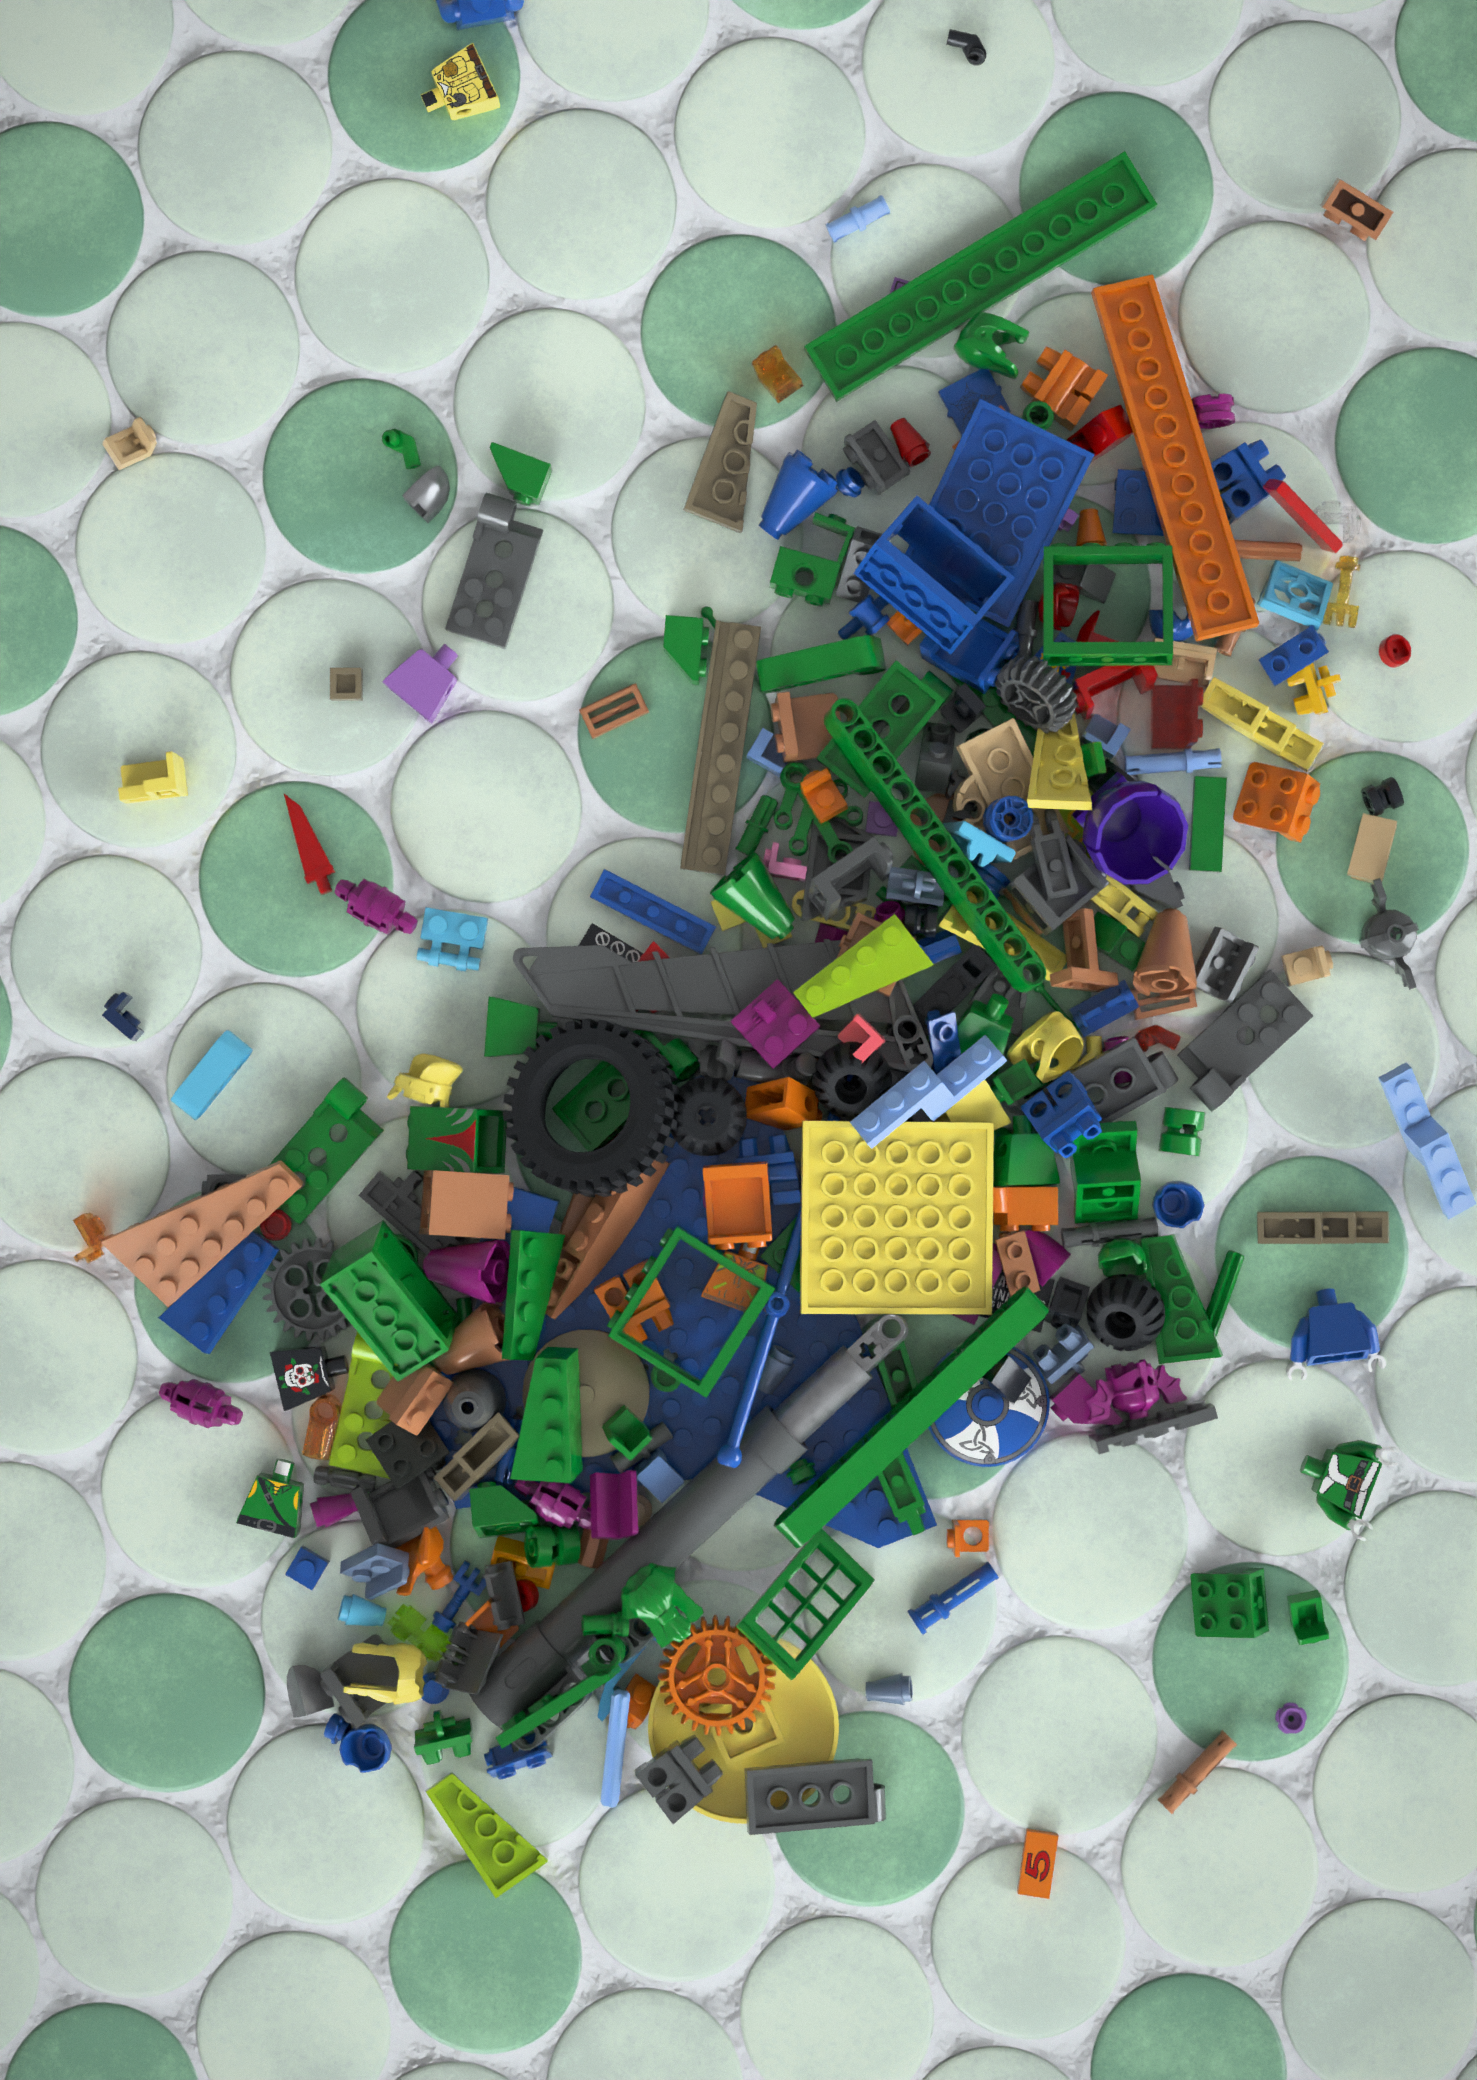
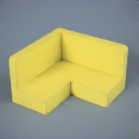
M173 751L166 752V760L123 765L120 768L123 787L118 788L119 799L126 804L188 796L184 760Z

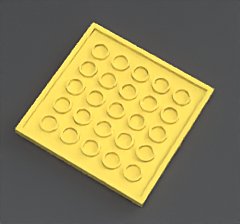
M802 1121L800 1313L992 1315L994 1123L903 1122L871 1149L852 1126L851 1121Z

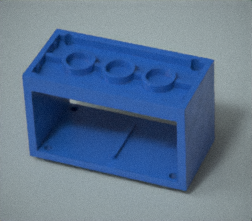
M917 495L874 543L854 571L858 578L950 655L1015 578L1004 569L1003 565L998 564L978 544L973 543L953 523L948 522L931 505H928ZM896 535L900 536L980 604L981 609L975 614L889 541Z

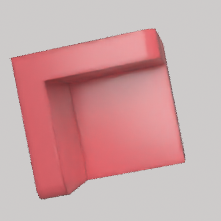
M856 1014L853 1020L838 1034V1038L843 1043L849 1041L862 1043L852 1054L855 1058L862 1060V1063L886 1042L860 1014Z

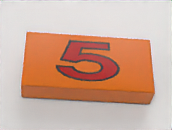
M1026 1828L1017 1887L1018 1894L1049 1899L1059 1837L1058 1833Z

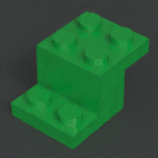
M1136 1121L1099 1123L1102 1133L1094 1139L1087 1140L1083 1135H1080L1074 1140L1077 1149L1070 1156V1169L1075 1194L1074 1222L1079 1224L1137 1220L1141 1176L1136 1154L1138 1133Z

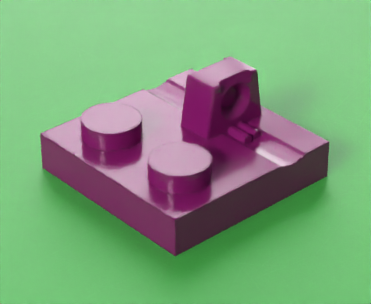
M778 979L730 1021L772 1069L777 1067L820 1028L818 1022L811 1017L808 1011Z

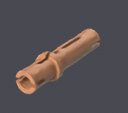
M1222 1730L1183 1774L1179 1772L1175 1776L1177 1780L1157 1800L1173 1814L1191 1793L1194 1795L1198 1791L1196 1789L1197 1786L1237 1744Z

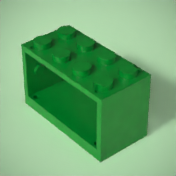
M384 1220L332 1253L320 1286L397 1382L450 1349L459 1315L434 1283L427 1278L426 1273H424L423 1269Z

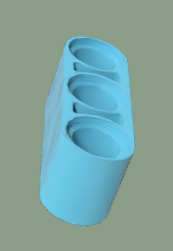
M226 1030L177 1089L171 1101L196 1121L249 1058L253 1049L231 1031Z

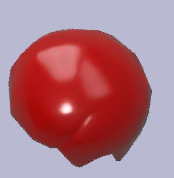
M1063 582L1053 584L1054 630L1061 631L1062 628L1060 627H1069L1071 625L1079 603L1080 592L1077 585ZM1043 593L1038 604L1039 617L1042 623Z

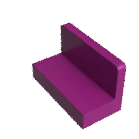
M628 1470L622 1474H591L592 1539L621 1540L637 1535L636 1471Z

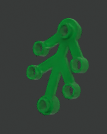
M790 763L783 768L780 775L781 784L786 790L780 809L774 814L775 826L780 830H787L792 826L793 817L791 811L796 797L799 795L804 806L795 834L789 840V850L795 856H802L807 852V837L812 821H814L829 848L828 858L830 864L833 865L838 861L835 859L838 853H845L847 855L853 849L849 843L838 839L828 820L820 824L802 795L800 783L810 773V769L803 763ZM794 775L802 777V780L798 783H793L790 779ZM840 779L834 780L833 782L836 787L842 786L845 789L841 793L845 799L848 796L847 784ZM852 805L834 817L844 819L849 826L856 827L863 822V811L860 807ZM851 812H857L860 816L857 820H850L848 815ZM786 815L789 817L787 823L781 824L778 822V818ZM797 841L804 843L803 848L800 850L792 847Z

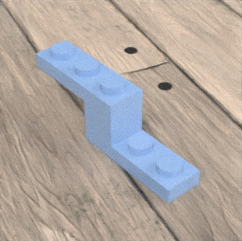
M984 1035L937 1075L923 1061L850 1123L872 1149L920 1108L934 1122L1007 1060L989 1038Z
M1404 1063L1378 1077L1405 1145L1424 1166L1443 1214L1450 1219L1474 1206L1476 1202L1449 1134L1431 1117L1412 1068L1407 1063Z

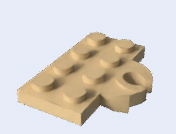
M1014 718L956 746L969 776L960 782L954 793L953 810L954 812L962 810L968 801L975 803L978 808L976 818H966L962 821L970 823L985 833L983 814L985 808H988L991 802L1006 796H1018L1027 802L1033 756ZM1031 808L1032 812H1035L1038 816L1042 835L1050 834L1045 821L1044 813L1046 808ZM1054 809L1061 831H1064V834L1068 833L1069 831L1059 810ZM1005 815V823L1009 824V821H1012V817ZM1029 832L1025 837L1018 840L1002 842L1015 850L1016 854L1013 860L1033 851L1030 841L1032 838Z

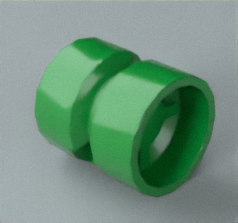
M1164 1107L1162 1124L1166 1127V1131L1161 1133L1158 1151L1200 1156L1202 1139L1198 1136V1132L1204 1128L1205 1112ZM1182 1127L1184 1129V1133H1180V1129Z
M572 1524L570 1529L553 1525L552 1528L547 1525L528 1527L524 1538V1550L529 1566L531 1568L550 1567L553 1562L558 1566L576 1564L580 1558L581 1542L575 1524Z

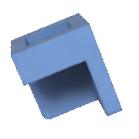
M1095 714L1079 741L1084 744L1101 742L1103 755L1111 760L1131 729L1122 723L1116 726L1102 716Z
M762 728L747 754V759L780 777L783 768L788 762L784 763L782 753H777L774 734Z
M657 1448L650 1453L651 1457L648 1459L644 1458L634 1467V1470L636 1471L637 1479L663 1503L684 1483V1479L667 1463L666 1454Z

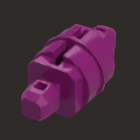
M341 879L335 887V894L345 902H348L347 913L363 922L365 926H370L387 935L390 934L394 927H396V930L406 934H412L418 921L407 911L404 912L406 901L389 891L387 887H382L367 879H363L357 887L355 883Z
M196 1379L180 1381L178 1384L165 1382L159 1390L160 1397L171 1403L170 1411L177 1413L178 1417L189 1421L193 1425L198 1424L205 1428L221 1427L223 1423L239 1425L243 1412L240 1408L231 1405V1396L226 1395L222 1389L216 1388L208 1382L204 1383Z
M517 1481L514 1486L515 1489L525 1497L527 1494L532 1497L528 1507L544 1518L546 1522L550 1521L559 1527L564 1526L570 1529L576 1520L579 1522V1526L591 1529V1508L587 1507L585 1509L582 1507L587 1497L582 1495L580 1490L572 1487L569 1483Z

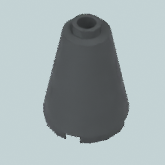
M474 1368L462 1371L451 1379L454 1384L443 1398V1407L448 1419L456 1427L467 1432H478L498 1412L503 1415L507 1399L505 1389L496 1376L485 1370ZM466 1401L471 1402L474 1405V1409L469 1408Z

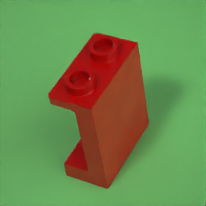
M1103 666L1075 679L1071 690L1077 695L1075 700L1078 705L1075 708V714H1081L1084 721L1089 719L1095 706L1091 697L1132 678L1140 694L1152 690L1158 677L1154 666Z

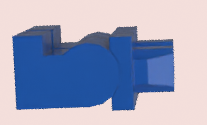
M1261 439L1249 445L1244 442L1236 449L1211 462L1219 492L1221 493L1228 486L1231 487L1221 494L1229 525L1271 496L1263 488L1269 479L1283 481L1286 478L1279 465L1275 464L1265 471L1259 463L1260 460L1269 454L1268 448Z
M1069 1070L1046 1087L1055 1102L1042 1090L1020 1107L1041 1139L1064 1158H1068L1076 1152L1077 1146L1074 1140L1080 1135L1089 1140L1102 1133L1099 1124L1102 1117L1096 1111L1083 1084ZM1071 1084L1072 1088L1061 1096L1058 1094L1062 1086ZM1041 1103H1045L1047 1106L1035 1115L1033 1113L1034 1108Z
M770 1135L771 1152L758 1154L756 1137L740 1139L739 1156L736 1157L737 1163L763 1161L768 1163L769 1187H771L773 1206L801 1202L793 1150L789 1148L786 1135Z

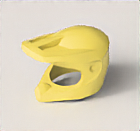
M1059 1011L1049 1012L1037 1020L1009 1048L1007 1057L1013 1065L1023 1059H1026L1029 1065L1041 1060L1039 1070L1035 1075L1041 1082L1047 1083L1063 1075L1068 1070L1070 1071L1076 1065L1082 1055L1084 1045L1081 1036L1070 1020L1065 1018ZM1052 1058L1057 1059L1059 1063L1054 1068L1049 1067Z

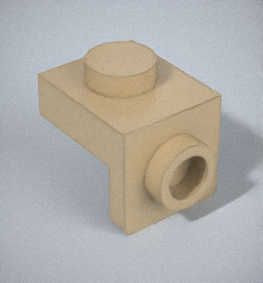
M141 417L134 419L131 427L109 436L103 441V446L119 470L151 456L157 444L151 426L146 425Z

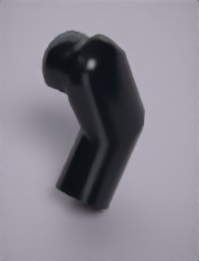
M952 29L949 30L946 45L961 48L968 62L974 66L981 65L985 61L986 50L977 35Z

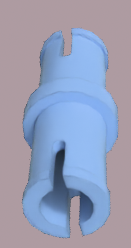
M880 195L859 208L856 206L850 208L849 213L825 225L835 243L837 240L858 229L860 232L865 230L866 225L885 215H889L890 210L885 199Z

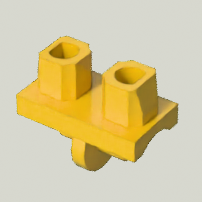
M1311 663L1287 679L1289 687L1305 683L1308 690L1307 695L1293 699L1297 714L1315 713L1321 715L1327 713L1328 709L1321 688L1324 687L1327 698L1335 696L1333 684L1341 681L1340 674L1330 676L1328 667L1325 665L1318 668L1321 677L1319 680L1314 663Z

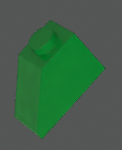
M491 442L489 448L510 495H513V500L525 506H530L531 503L540 505L552 473L551 464Z

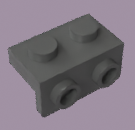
M876 420L855 434L845 436L843 451L852 464L857 462L863 471L860 476L869 490L874 488L878 494H881L910 474L911 471Z
M1215 926L1195 966L1196 988L1216 999L1232 1003L1241 990L1242 982L1249 968L1255 962V955L1259 946L1246 942L1223 928Z

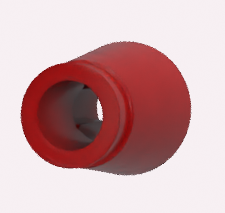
M901 418L890 426L901 458L910 467L919 465L930 456V444L906 418Z

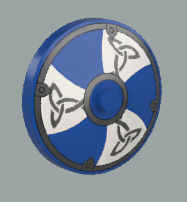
M955 1347V1348L951 1349L949 1352H947V1353L935 1364V1366L933 1367V1369L931 1370V1372H932L948 1355H950L957 1347ZM1013 1347L1006 1355L1010 1356L1032 1379L1014 1405L978 1380L928 1427L938 1445L955 1459L980 1467L1004 1465L1026 1454L1041 1437L1047 1424L1050 1409L1048 1387L1043 1374L1035 1362L1016 1347Z

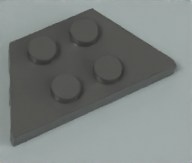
M832 817L828 820L838 839L849 843L853 850L874 837L863 829L849 826L844 819ZM812 821L801 921L822 916L809 899L808 893L812 879L831 866L828 858L829 848L814 821ZM838 853L835 859L839 861L840 859L845 857L846 854ZM871 869L837 891L841 896L838 910L867 900Z

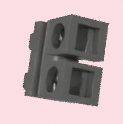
M695 1735L683 1740L681 1743L678 1740L674 1741L650 1761L643 1763L635 1769L636 1777L652 1798L655 1797L656 1803L672 1824L676 1823L704 1797L713 1792L712 1785L723 1775V1771L713 1758L700 1769L695 1764L693 1759L705 1751L704 1746Z

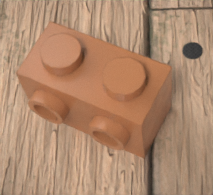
M1339 178L1335 180L1320 204L1321 207L1326 209L1323 216L1338 225L1342 220L1352 225L1349 232L1366 241L1368 236L1376 240L1394 213Z

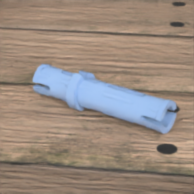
M1185 748L1182 752L1125 756V772L1129 775L1171 771L1193 773V770L1221 768L1222 765L1220 763L1222 762L1220 748L1194 751L1191 748Z

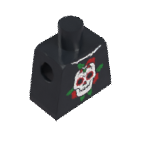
M325 1346L286 1348L270 1352L284 1411L335 1389L333 1377L349 1372L346 1356L341 1355L328 1359Z

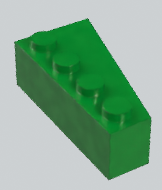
M547 1347L535 1359L510 1479L572 1483L583 1471L578 1348Z

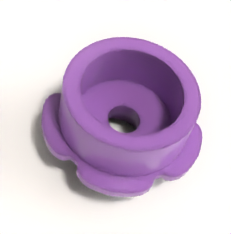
M1289 1702L1284 1704L1283 1708L1277 1710L1275 1720L1279 1723L1278 1728L1282 1732L1296 1734L1305 1727L1307 1715L1302 1707L1299 1708L1296 1703ZM1290 1715L1294 1717L1293 1721L1288 1720Z

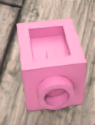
M773 842L772 849H765L764 863L769 868L768 870L772 877L805 882L807 866H801V860L783 858V862H778L779 843Z

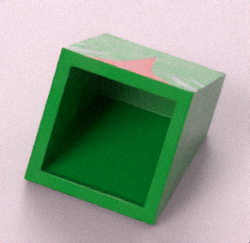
M410 1106V1114L407 1119L409 1129V1141L406 1149L407 1169L467 1173H505V1129L507 1128V1121L503 1120V1111L508 1110Z

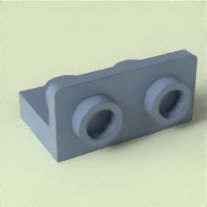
M377 1543L341 1561L340 1574L350 1576L356 1582H366L365 1598L373 1600L407 1583L410 1572L408 1566L409 1553Z

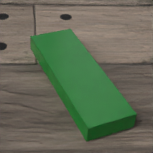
M1194 777L1189 871L1222 872L1227 778Z

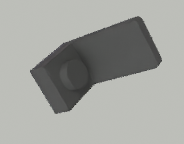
M859 526L856 527L836 595L838 597L859 603L868 596L870 587L858 578L854 571L882 535L881 533Z

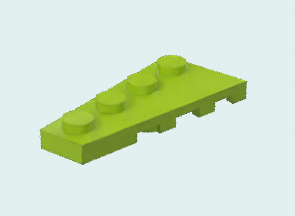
M894 914L793 993L811 1017L815 1018L889 984L932 967L934 964Z
M452 1772L425 1790L495 1898H498L548 1862L544 1855Z

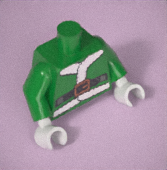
M1356 1440L1340 1443L1334 1450L1326 1449L1322 1460L1306 1455L1301 1464L1300 1473L1315 1478L1311 1490L1317 1493V1504L1331 1521L1346 1530H1351L1352 1535L1357 1539L1366 1540L1358 1533L1360 1526L1365 1525L1370 1529L1373 1528L1370 1523L1362 1520V1516L1382 1464L1386 1466L1398 1464L1388 1460V1452H1400L1399 1449L1396 1447L1382 1448L1378 1444Z

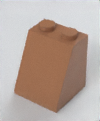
M437 1170L424 1171L419 1234L505 1239V1233H510L511 1214H507L508 1201H512L514 1185L513 1182H509V1175Z

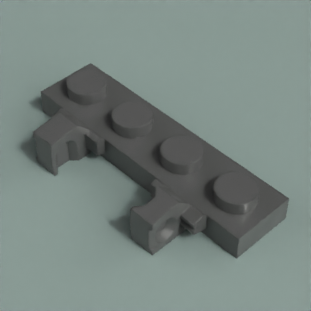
M413 1170L405 1181L397 1177L394 1182L382 1171H379L358 1195L426 1255L433 1249L465 1245L463 1241L467 1237L419 1234L421 1205L415 1201L418 1196L413 1191L423 1181V1175L417 1170Z

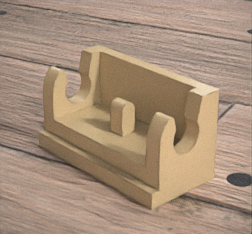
M1154 638L1152 642H1163V639ZM1173 641L1172 665H1153L1158 674L1157 679L1207 687L1209 680L1212 679L1217 648Z
M1363 813L1347 875L1351 876L1350 878L1374 884L1373 880L1378 878L1381 879V882L1383 881L1397 828V821Z

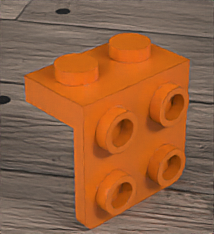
M1253 762L1249 765L1233 813V819L1241 824L1279 832L1287 839L1301 843L1303 836L1310 828V814L1313 805L1318 802L1320 797V783L1307 773Z

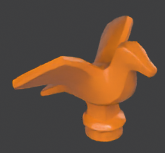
M436 1526L431 1529L425 1527L422 1534L395 1548L409 1553L408 1566L410 1569L407 1583L398 1587L396 1594L402 1596L410 1595L416 1578L422 1572L425 1573V1583H428L432 1590L440 1589L453 1580L454 1576L451 1572V1567L447 1564L444 1565L440 1558L444 1548V1540Z

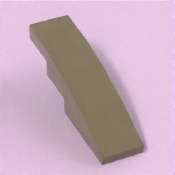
M1389 1211L1257 1212L1258 1244L1390 1243Z

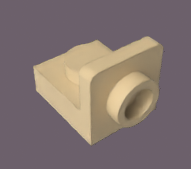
M1323 945L1281 956L1288 986L1331 976L1329 969H1333L1332 958L1328 950L1324 951Z

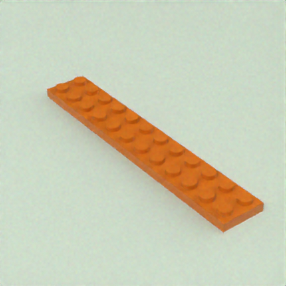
M1152 274L1095 287L1091 295L1166 544L1172 545L1173 567L1195 640H1205L1257 627L1259 624L1258 616L1154 276Z

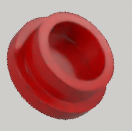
M276 1209L260 1224L262 1234L272 1241L284 1239L289 1235L292 1228L291 1218L283 1210Z

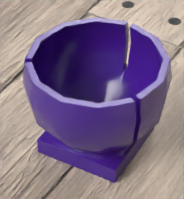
M1119 772L1113 775L1091 796L1092 810H1076L1071 814L1083 828V842L1096 868L1122 884L1151 883L1169 873L1153 859V856L1172 870L1185 851L1188 823L1175 797L1155 784L1145 781H1127Z

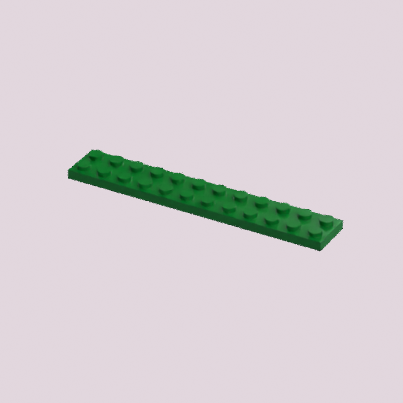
M1124 151L806 344L804 350L837 402L966 324L976 313L989 310L1152 211L1158 204Z

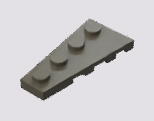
M728 391L683 510L742 533L757 403Z

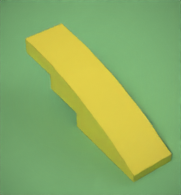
M1213 677L1198 702L1200 707L1225 724L1305 772H1308L1324 743L1297 729L1295 724L1269 710L1268 706Z

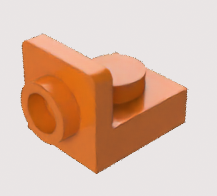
M828 768L822 771L814 770L804 777L803 782L800 783L802 795L820 824L848 809L846 801L831 779V773Z

